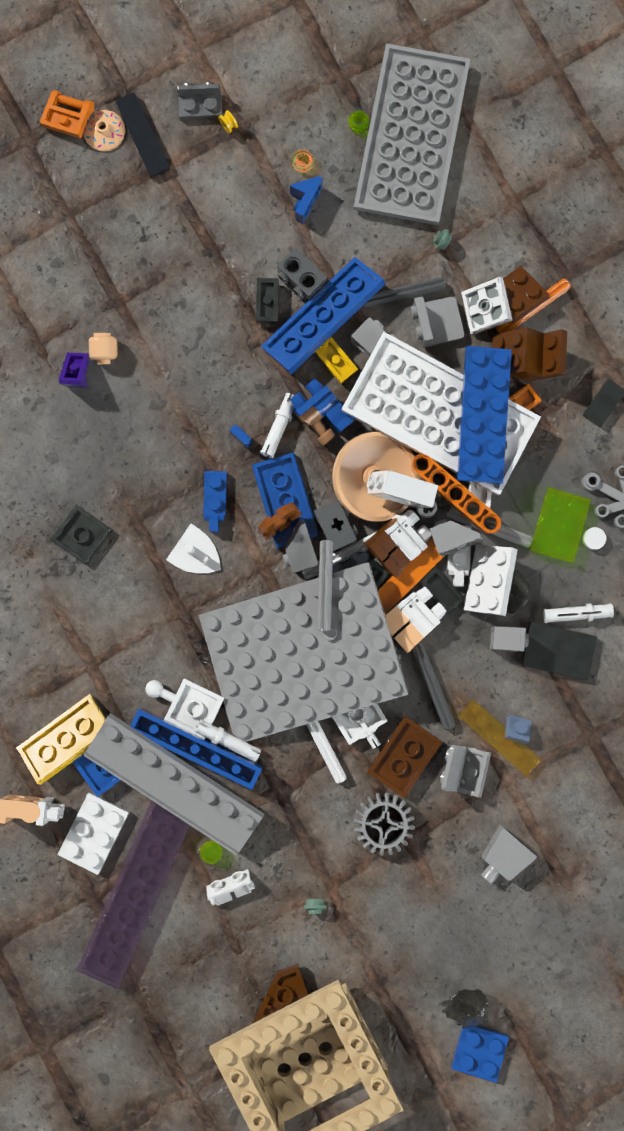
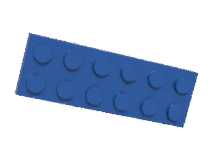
M354 257L261 345L263 351L292 374L386 284L384 279Z
M466 346L457 481L503 484L511 349Z

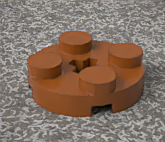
M293 502L288 503L276 510L274 516L265 518L258 526V529L265 540H268L277 533L276 531L280 530L282 533L292 526L290 521L296 520L302 513Z

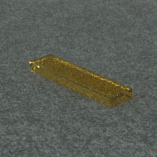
M473 699L458 715L461 720L526 777L541 761L523 743L505 739L506 728Z

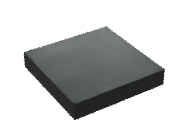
M75 504L50 540L87 566L113 530Z

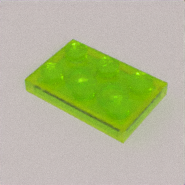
M547 487L529 552L571 564L574 563L591 499Z

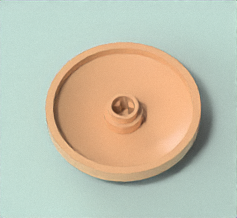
M381 432L361 434L347 442L336 457L332 473L334 491L342 506L353 516L366 521H386L392 519L396 514L400 515L409 506L367 494V480L372 475V472L387 470L419 479L411 470V463L414 459L412 451Z

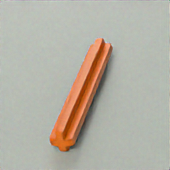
M566 279L560 280L546 290L549 293V298L516 323L513 324L510 321L497 326V333L512 331L568 291L571 287L570 283Z

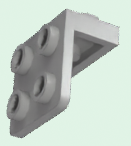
M423 296L414 298L410 312L412 319L416 320V337L418 341H421L422 348L460 340L464 337V330L455 297H447L429 302H424Z
M452 744L445 756L447 764L440 778L441 789L481 798L491 753Z

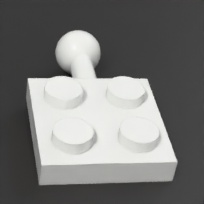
M185 678L177 694L164 689L162 683L157 680L148 682L145 688L149 697H162L172 702L164 720L204 739L206 737L194 732L195 728H197L196 725L200 719L212 725L224 700V697Z

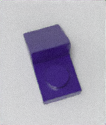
M67 352L59 377V384L72 388L88 387L86 372L90 362L89 353Z

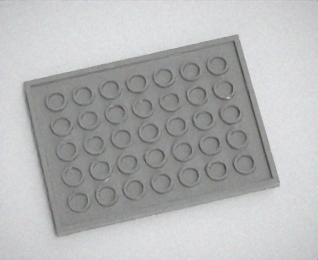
M369 562L332 573L331 629L329 631H319L317 629L319 578L199 615L221 695L224 697L223 702L233 736L247 742L409 694Z

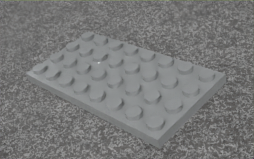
M386 43L353 210L439 225L469 70V58Z

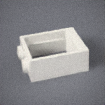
M390 470L372 472V475L367 480V494L414 508H433L438 485Z

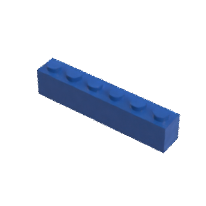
M144 708L137 710L130 725L160 746L251 790L263 766L218 744L215 745L210 740L201 738L170 723Z

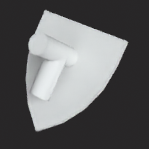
M193 524L189 525L166 559L174 566L196 574L212 573L221 570L219 555L214 544L205 533Z

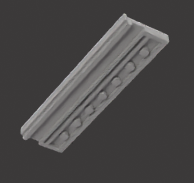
M111 713L84 753L86 758L235 855L239 854L264 816L263 812Z

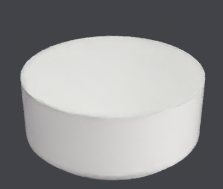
M593 527L584 532L582 541L586 548L597 550L606 543V535L602 529Z

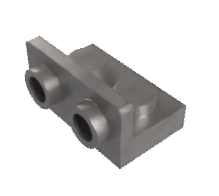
M212 82L202 85L185 83L177 86L180 121L218 119L222 115L220 84Z

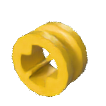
M228 110L224 116L220 115L218 117L227 133L230 134L232 128H238L237 121Z

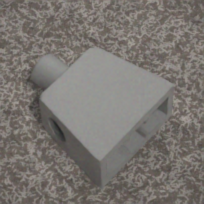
M500 825L482 854V858L489 866L481 875L491 884L500 874L510 881L531 864L537 856Z

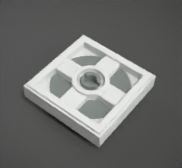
M497 277L461 292L470 334L475 335L512 321L502 277Z

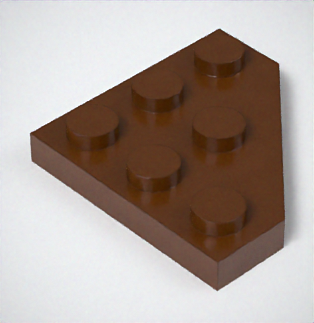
M299 964L276 972L252 1024L309 995Z

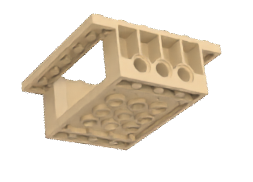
M339 980L209 1047V1051L250 1131H285V1121L360 1082L363 1083L370 1097L369 1100L309 1131H365L404 1111L391 1084L387 1064L346 983L341 985ZM329 1042L332 1047L329 1051L324 1052L319 1049L320 1044ZM306 1052L311 1055V1059L308 1062H301L298 1059L299 1055ZM286 1063L291 1068L288 1072L282 1073L278 1070V1066Z

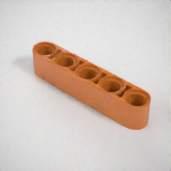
M418 454L414 457L411 463L412 472L422 481L434 484L432 480L434 475H442L444 477V484L438 485L437 494L484 534H493L501 527L499 516L428 455ZM416 461H426L427 469L424 471L418 470L415 465ZM451 489H458L461 492L460 500H453L450 497ZM474 503L477 505L478 513L476 515H471L467 512L468 504ZM486 518H491L495 521L493 530H488L484 526Z

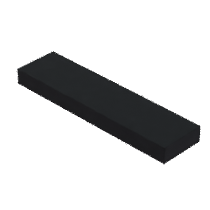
M135 92L115 100L150 178L169 171L170 167Z

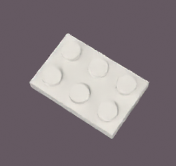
M476 545L464 606L465 611L506 616L518 549Z
M89 792L57 855L98 875L130 811Z

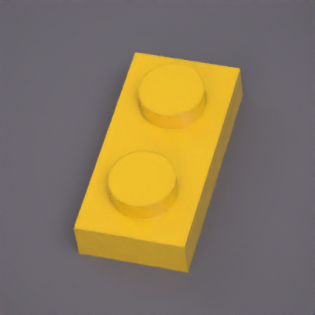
M332 337L314 352L341 385L358 372V368Z

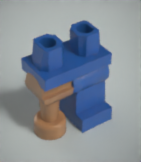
M314 379L305 386L312 395L310 399L306 401L301 393L298 392L290 399V402L295 409L294 414L302 423L310 425L320 435L318 441L323 446L336 435L332 429L326 430L320 421L323 417L327 419L337 433L346 428L355 418L341 411L343 405L328 386L323 387L320 382Z

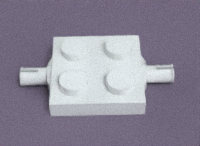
M378 704L332 717L349 745L362 738H367L372 749L376 748L372 739L377 746L381 744L374 732L379 726L386 723L387 719Z

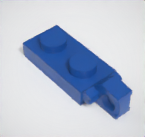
M204 471V520L209 521L210 532L219 533V521H225L227 471Z

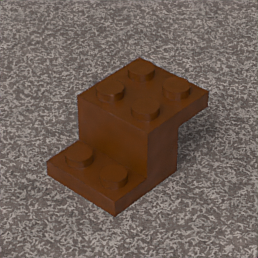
M525 327L493 335L492 348L512 350L510 377L514 376L532 382L566 375V330L560 329L542 333Z

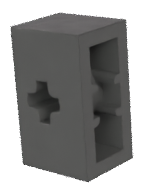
M339 500L314 510V515L325 539L333 541V553L357 542L358 531L354 523L349 524L347 519L349 512L340 504ZM334 521H337L338 524H343L340 531L336 528L332 529Z

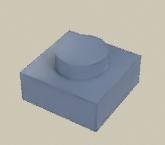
M513 715L508 716L505 739L523 744L528 743L530 740L531 720Z

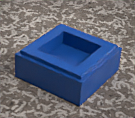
M237 425L230 429L231 435L246 449L252 444L251 438Z

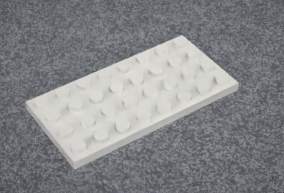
M383 332L341 411L417 453L428 455L436 463L457 474L464 375ZM508 399L503 484L473 483L499 496L541 416Z

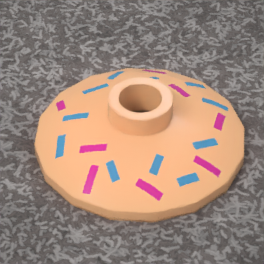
M96 111L89 116L83 137L94 150L101 152L111 151L117 148L124 140L126 133L125 125L121 117L113 111ZM106 125L105 129H99V127Z

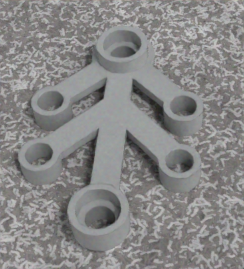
M624 465L616 468L614 472L615 477L619 479L622 492L603 483L596 473H588L582 478L581 485L586 491L598 490L619 501L609 505L600 504L594 509L596 517L604 518L610 513L624 509V476L619 474V469L624 470ZM589 478L595 479V485L589 483ZM599 507L605 509L604 515L599 514ZM623 514L614 519V525L619 529L624 528V525L622 526L618 523L619 518L624 519Z

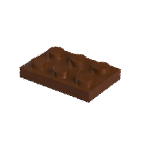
M404 716L367 770V773L405 798L442 744V741Z

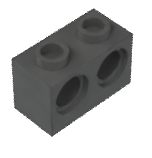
M296 247L277 265V276L286 285L289 283L294 288L293 292L301 300L304 298L308 302L327 284V277ZM290 266H296L298 268V270L293 273L289 272L287 269ZM305 281H312L314 283L309 288L304 287L302 284Z

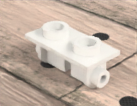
M249 869L235 872L230 877L213 881L210 885H207V899L210 900L212 906H219L233 900L231 896L233 891L237 898L251 893L255 886L250 879Z

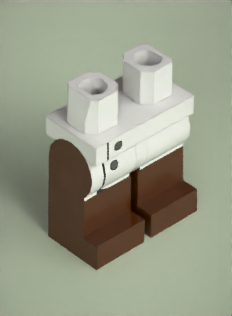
M408 510L401 516L396 514L391 521L363 543L389 574L395 578L403 572L402 569L428 547L426 542L432 536L431 531L424 525L415 532L412 526L419 520V517L412 510Z

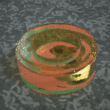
M298 150L294 153L292 166L296 172L304 174L313 168L314 160L309 151Z

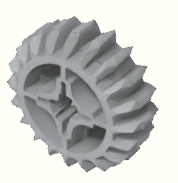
M386 792L384 794V799H381L380 794L376 793L377 801L373 802L372 797L369 796L367 797L370 803L368 806L364 802L360 803L361 807L365 810H356V814L361 816V818H354L353 822L360 824V826L354 828V832H362L357 837V840L362 841L366 839L363 847L367 848L371 844V853H374L378 847L379 855L383 856L384 849H387L388 854L392 855V847L395 846L396 850L400 852L401 848L398 845L400 842L404 846L408 845L404 837H413L407 830L415 829V825L408 823L415 818L413 815L406 816L411 811V808L406 807L402 809L406 802L401 800L397 804V795H394L392 800H389V793ZM382 806L381 814L378 817L367 818L374 808ZM389 806L399 811L403 822H397V820L389 817ZM384 816H386L390 826H386L387 828L384 829L383 834L381 825L377 823L379 821L382 822L381 819H384ZM365 826H371L379 830V841L370 837ZM401 829L396 838L386 842L390 831Z

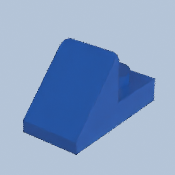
M317 176L290 185V194L298 198L294 206L296 221L304 224L323 187L322 177Z

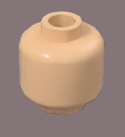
M93 333L94 337L89 338L88 341L89 357L92 360H97V364H111L110 360L116 359L118 356L117 339L111 336V333Z

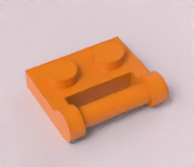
M53 90L39 123L44 128L81 139L89 116L94 112V102L89 100L81 101ZM64 104L73 108L80 109L81 112H74L68 109L58 107L57 105Z

